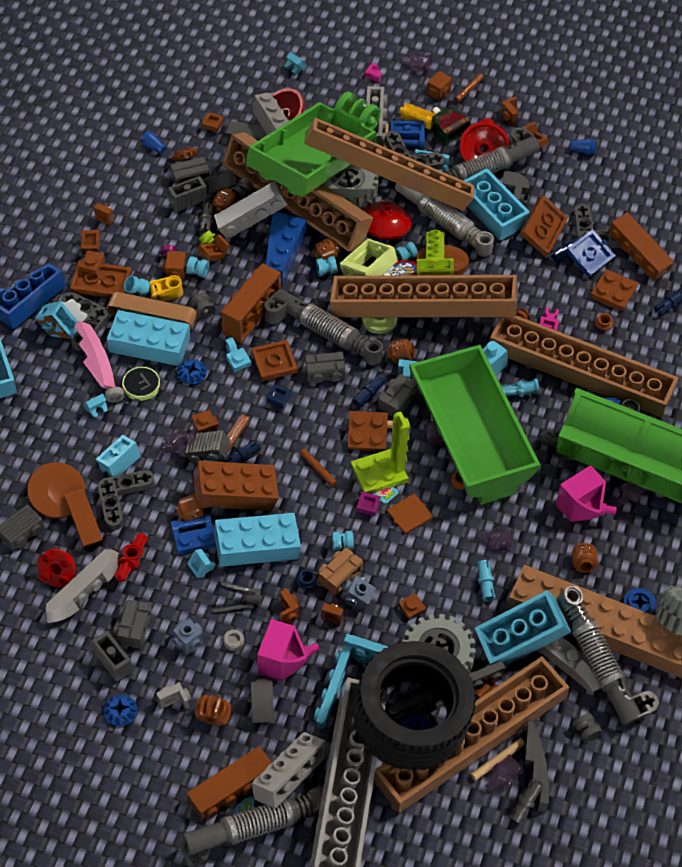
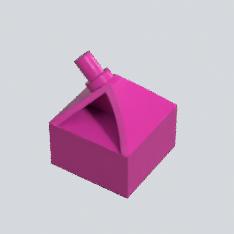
M591 465L560 484L556 506L570 522L597 518L605 515V513L615 515L617 507L607 506L606 503H603L606 481Z
M271 619L257 654L258 674L283 681L299 670L306 663L307 658L319 651L320 648L317 643L308 647L306 645L303 646L295 626Z

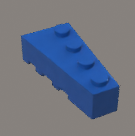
M275 212L272 214L266 265L281 272V285H283L306 235V219Z
M49 263L30 273L28 278L15 281V285L8 289L2 288L0 290V321L13 330L66 287L62 271Z

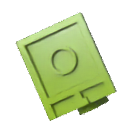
M439 230L426 232V259H417V275H454V258H444V232Z
M397 412L393 416L391 449L351 461V468L363 492L373 494L408 483L405 463L407 462L406 452L408 451L407 441H409L408 430L410 429V423L407 418H404L402 412Z

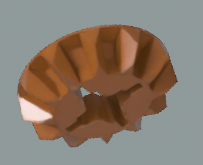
M190 147L174 152V155L171 157L173 161H181L194 157L199 152L197 148Z

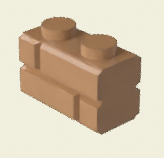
M344 548L341 552L337 551L333 555L332 561L328 565L323 564L318 570L319 584L327 588L334 596H337L342 591L341 587L347 579L350 580L363 570V560L354 555L348 548Z

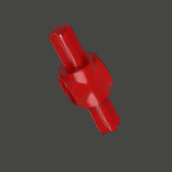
M144 533L137 534L133 543L123 548V554L119 560L120 566L115 574V578L119 582L126 581L130 571L136 570L140 566V560L144 554L143 548L148 540Z

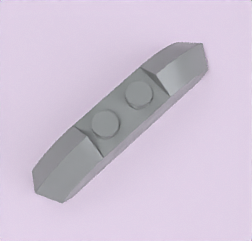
M112 549L103 550L46 604L47 623L61 621L79 610L78 606L83 605L94 591H98L103 582H109L119 567L121 554Z
M563 637L538 649L539 652L588 691L594 692L601 688L598 684L600 681H597L598 678L595 677L597 673L593 674L595 670L592 671L591 664H588L589 661H586L585 655Z

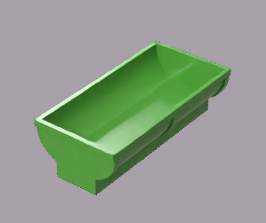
M481 345L410 364L409 368L412 378L418 385L436 424L437 431L442 437L464 483L463 486L466 493L472 497H477L481 505L517 494L518 486L528 481L537 472L538 468H540V463Z
M576 388L565 423L558 437L556 453L585 465H591L595 469L682 503V429Z

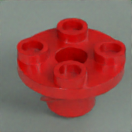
M53 548L46 550L38 559L39 579L53 587L64 588L76 576V565L70 553Z

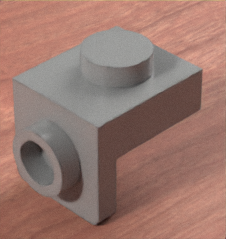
M180 682L173 686L163 687L156 693L161 709L180 700L185 710L189 708L190 694L187 688H182Z

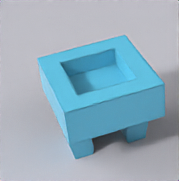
M289 52L287 55L288 60L285 67L290 70L294 66L292 72L295 75L307 68L308 65L293 53Z
M399 359L398 374H403V376L410 380L412 375L409 365L417 363V361Z
M103 394L83 404L85 410L93 418L98 416L96 408H101L103 413L108 411Z
M202 549L195 550L187 563L197 578L204 577L216 565L214 562H210L208 559L209 554L204 553Z

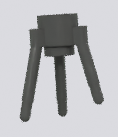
M221 582V586L244 592L243 602H247V604L213 609L212 613L253 609L254 605H259L261 589L246 588Z

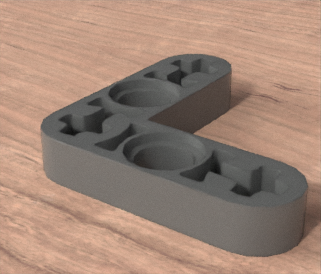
M395 131L386 133L384 139L386 148L392 151H401L402 155L416 161H421L425 165L437 170L442 168L445 158L441 153L433 152L410 156L399 133Z
M578 204L575 207L576 237H583L593 229L591 210L586 204ZM580 224H586L588 227L582 228ZM594 230L599 237L608 239L606 241L608 248H622L615 239L611 241L612 237L608 230Z
M67 292L63 294L62 302L74 299L81 305V308L83 306L90 307L89 310L82 311L87 314V318L83 322L94 326V331L98 334L109 320L108 310L76 293ZM78 331L71 339V345L75 350H83L79 345L80 340L83 338Z
M143 470L108 477L99 481L98 490L108 529L118 530L123 526V516L118 496L151 489L155 484L154 475L151 471ZM143 478H147L148 482H144ZM124 481H130L132 483L129 487H123L121 485ZM105 486H109L110 494L108 495L106 494ZM108 501L116 502L114 507L105 506ZM114 513L116 518L115 523L112 522L111 514Z

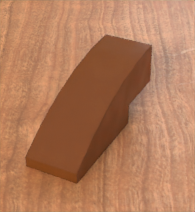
M81 488L64 494L83 549L102 543L103 539L84 489Z

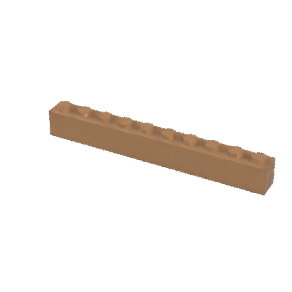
M318 118L313 119L306 131L304 144L464 211L474 198V185Z

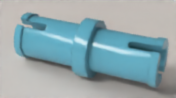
M481 560L477 563L480 576L478 582L482 589L483 601L492 602L496 599L493 587L495 581L491 575L490 561Z

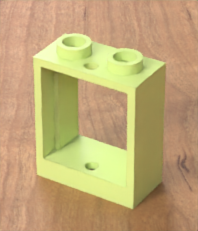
M367 238L340 263L344 276H382L398 259L394 247ZM372 256L378 258L369 267L362 266Z

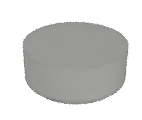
M112 387L105 391L106 400L112 403L123 400L125 397L123 388Z
M229 630L224 635V646L230 651L240 650L244 646V635L239 630Z

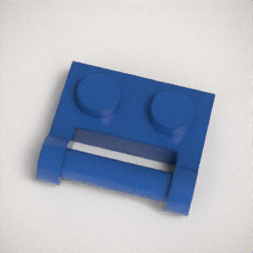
M391 120L390 131L399 133L401 138H419V140L402 139L405 146L424 149V121Z
M210 513L191 521H171L178 555L191 553L198 549L205 550L216 547ZM206 525V528L179 533L180 529Z

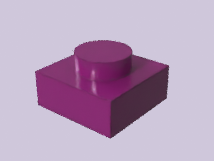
M362 492L356 512L376 516L381 496Z

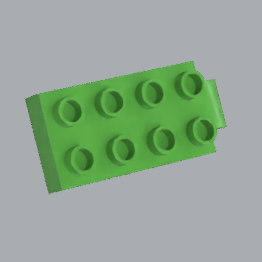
M349 91L339 98L334 109L319 102L249 146L246 165L258 171L262 178L274 180L287 187L289 193L304 197L351 164L304 144L306 131L313 119L318 118L378 144L376 142L377 133L374 129L379 122L381 109L374 104L368 106L367 101L362 98L357 100V96Z

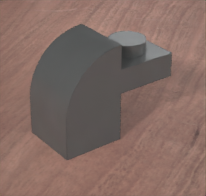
M504 171L502 184L523 204L524 199L528 200L529 181L519 173Z
M257 679L256 681H251L252 723L274 722L272 680Z

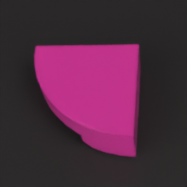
M372 62L365 72V77L380 82L381 72L378 65Z

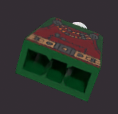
M435 107L431 111L436 113L432 117L431 128L444 146L460 138L471 125V120L453 107H448L443 111Z

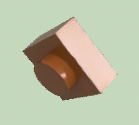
M208 112L202 122V128L218 133L224 123V116Z
M100 203L94 206L95 219L111 225L114 221L113 210Z
M416 593L398 602V607L408 621L426 612V607Z
M324 603L321 619L341 626L344 609L335 604Z

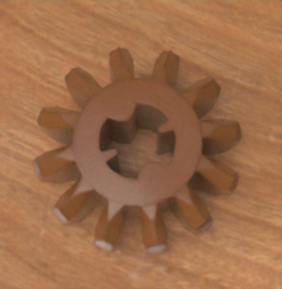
M214 695L199 697L195 706V716L207 724L219 726L227 724L231 715V704L226 699H221Z

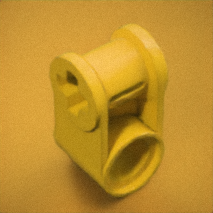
M173 275L149 282L150 299L166 302L179 299L183 295L182 281L178 276Z

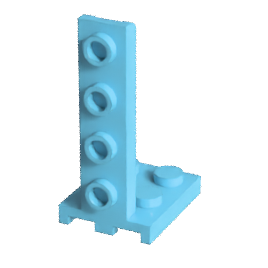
M346 634L343 650L338 651L335 659L337 666L329 674L328 681L330 685L322 693V706L316 709L314 715L317 728L325 729L351 658H354L361 664H367L373 656H376V653L381 652L382 649L388 646Z

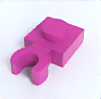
M546 307L544 317L541 316L540 325L557 331L559 310L556 309L554 314H550L549 307Z

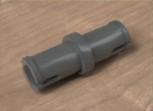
M208 203L203 206L198 231L201 236L203 231L205 233L209 231L213 224L214 206L210 204V209H208Z
M532 778L523 795L520 794L518 797L519 802L509 816L521 824L529 809L534 807V801L544 785Z

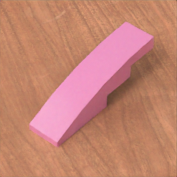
M78 321L74 327L83 338L79 345L88 356L83 363L102 388L109 389L115 387L112 369L99 337L90 324Z

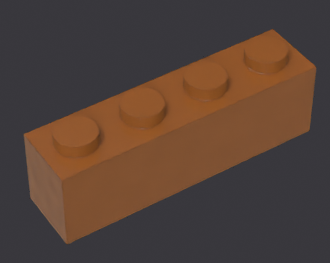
M628 212L612 221L608 233L633 258L634 262L645 271L647 276L656 281L670 272L674 261Z
M258 746L187 792L188 802L201 821L207 818L212 819L219 813V810L225 806H232L237 801V798L243 794H250L253 791L252 782L254 779L260 776L272 762L261 747Z

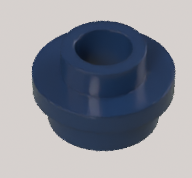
M303 570L297 576V583L303 589H312L317 584V576L311 570Z

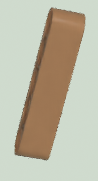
M113 292L106 307L108 313L112 316H116L117 311L121 310L189 324L190 330H192L197 317V311L191 307L121 292Z

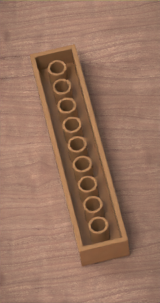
M246 132L232 134L222 166L232 170L241 179H247L257 190L272 183L274 180L262 178L258 171L246 165L248 148L258 140ZM276 182L288 204L284 207L299 218L306 219L307 224L332 241L335 240L338 245L348 252L354 251L365 241L373 217L324 184H321L303 197L289 193L287 187Z
M517 275L334 276L330 299L332 316L516 317Z
M517 315L516 317H501L490 337V342L495 341L507 350L508 359L606 397H617L618 400H622V403L625 400L633 399L639 403L640 410L660 418L663 417L679 379V377Z
M523 566L510 594L507 609L510 610L547 590L557 598L568 586H576L583 593L582 606H585V610L588 611L587 615L595 619L601 633H603L602 636H604L606 643H608L609 649L682 678V636L677 635L675 631L666 629L667 626H662L654 615L532 567ZM562 611V613H563V615H564V617H565V619H566V621H567V624H568V626H569V628H570V630H571V629H572V625H571V624H572L573 622H570V621H569V618L566 616L567 613H565V612Z
M542 656L475 702L474 715L461 747L457 749L450 759H446V762L440 763L439 766L418 771L394 768L389 764L383 763L375 769L374 783L396 811L401 813L527 726L528 720L534 721L566 699L569 686Z

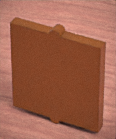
M415 493L386 511L394 520V524L398 525L405 535L433 519V515L426 508V504L422 503Z

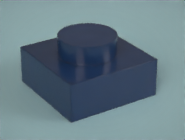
M274 384L266 400L268 403L284 408L292 395V390Z

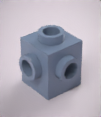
M356 575L343 583L341 587L343 592L340 598L349 606L361 610L369 605L376 588L369 584L366 579Z
M189 618L175 626L173 629V642L178 649L189 655L203 645V630L198 623L194 624Z

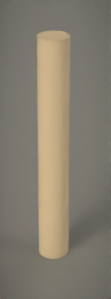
M518 739L470 774L474 781L478 780L524 747L525 742L523 739Z

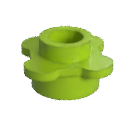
M209 230L199 237L200 245L203 243L209 244L215 240L213 238L215 233L212 234Z

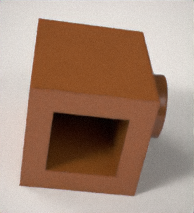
M438 71L427 81L426 94L440 101L450 93L452 78Z
M167 252V259L163 261L162 267L163 272H166V277L175 275L184 280L187 264L186 252Z
M210 410L192 415V426L195 434L210 431L217 432L219 423L217 417L212 416Z

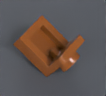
M516 96L506 99L502 102L501 115L510 126L516 125L519 112L516 110L518 98Z
M533 122L523 126V128H526L535 136L540 148L548 144V138L537 132V123Z
M82 230L80 245L82 253L86 255L88 250L100 253V230Z
M216 235L213 243L200 245L198 252L207 261L224 259L229 243L221 235Z
M88 250L79 266L80 271L97 275L102 265L106 264L105 255Z
M288 589L281 591L280 602L285 611L280 613V622L290 624L300 617L299 602L295 594H291Z

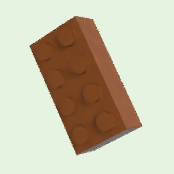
M263 263L258 269L256 268L253 271L249 280L243 283L238 293H235L228 305H224L221 310L223 335L228 338L233 337L234 341L240 344L246 339L264 317L265 302L281 289V272Z
M198 461L193 472L196 507L273 511L279 499L275 465Z

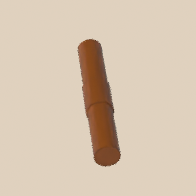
M479 73L454 97V101L459 103L484 79L483 74Z
M305 448L300 451V455L331 487L337 484V481Z

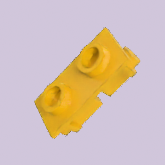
M406 102L404 107H401L399 110L401 114L400 119L424 121L425 128L431 129L432 117L436 113Z

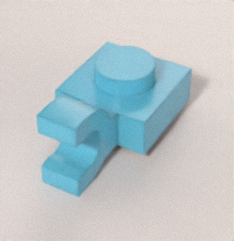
M233 337L225 339L227 343L226 349L229 352L226 354V359L233 371L237 372L251 366V360L244 348L237 349Z

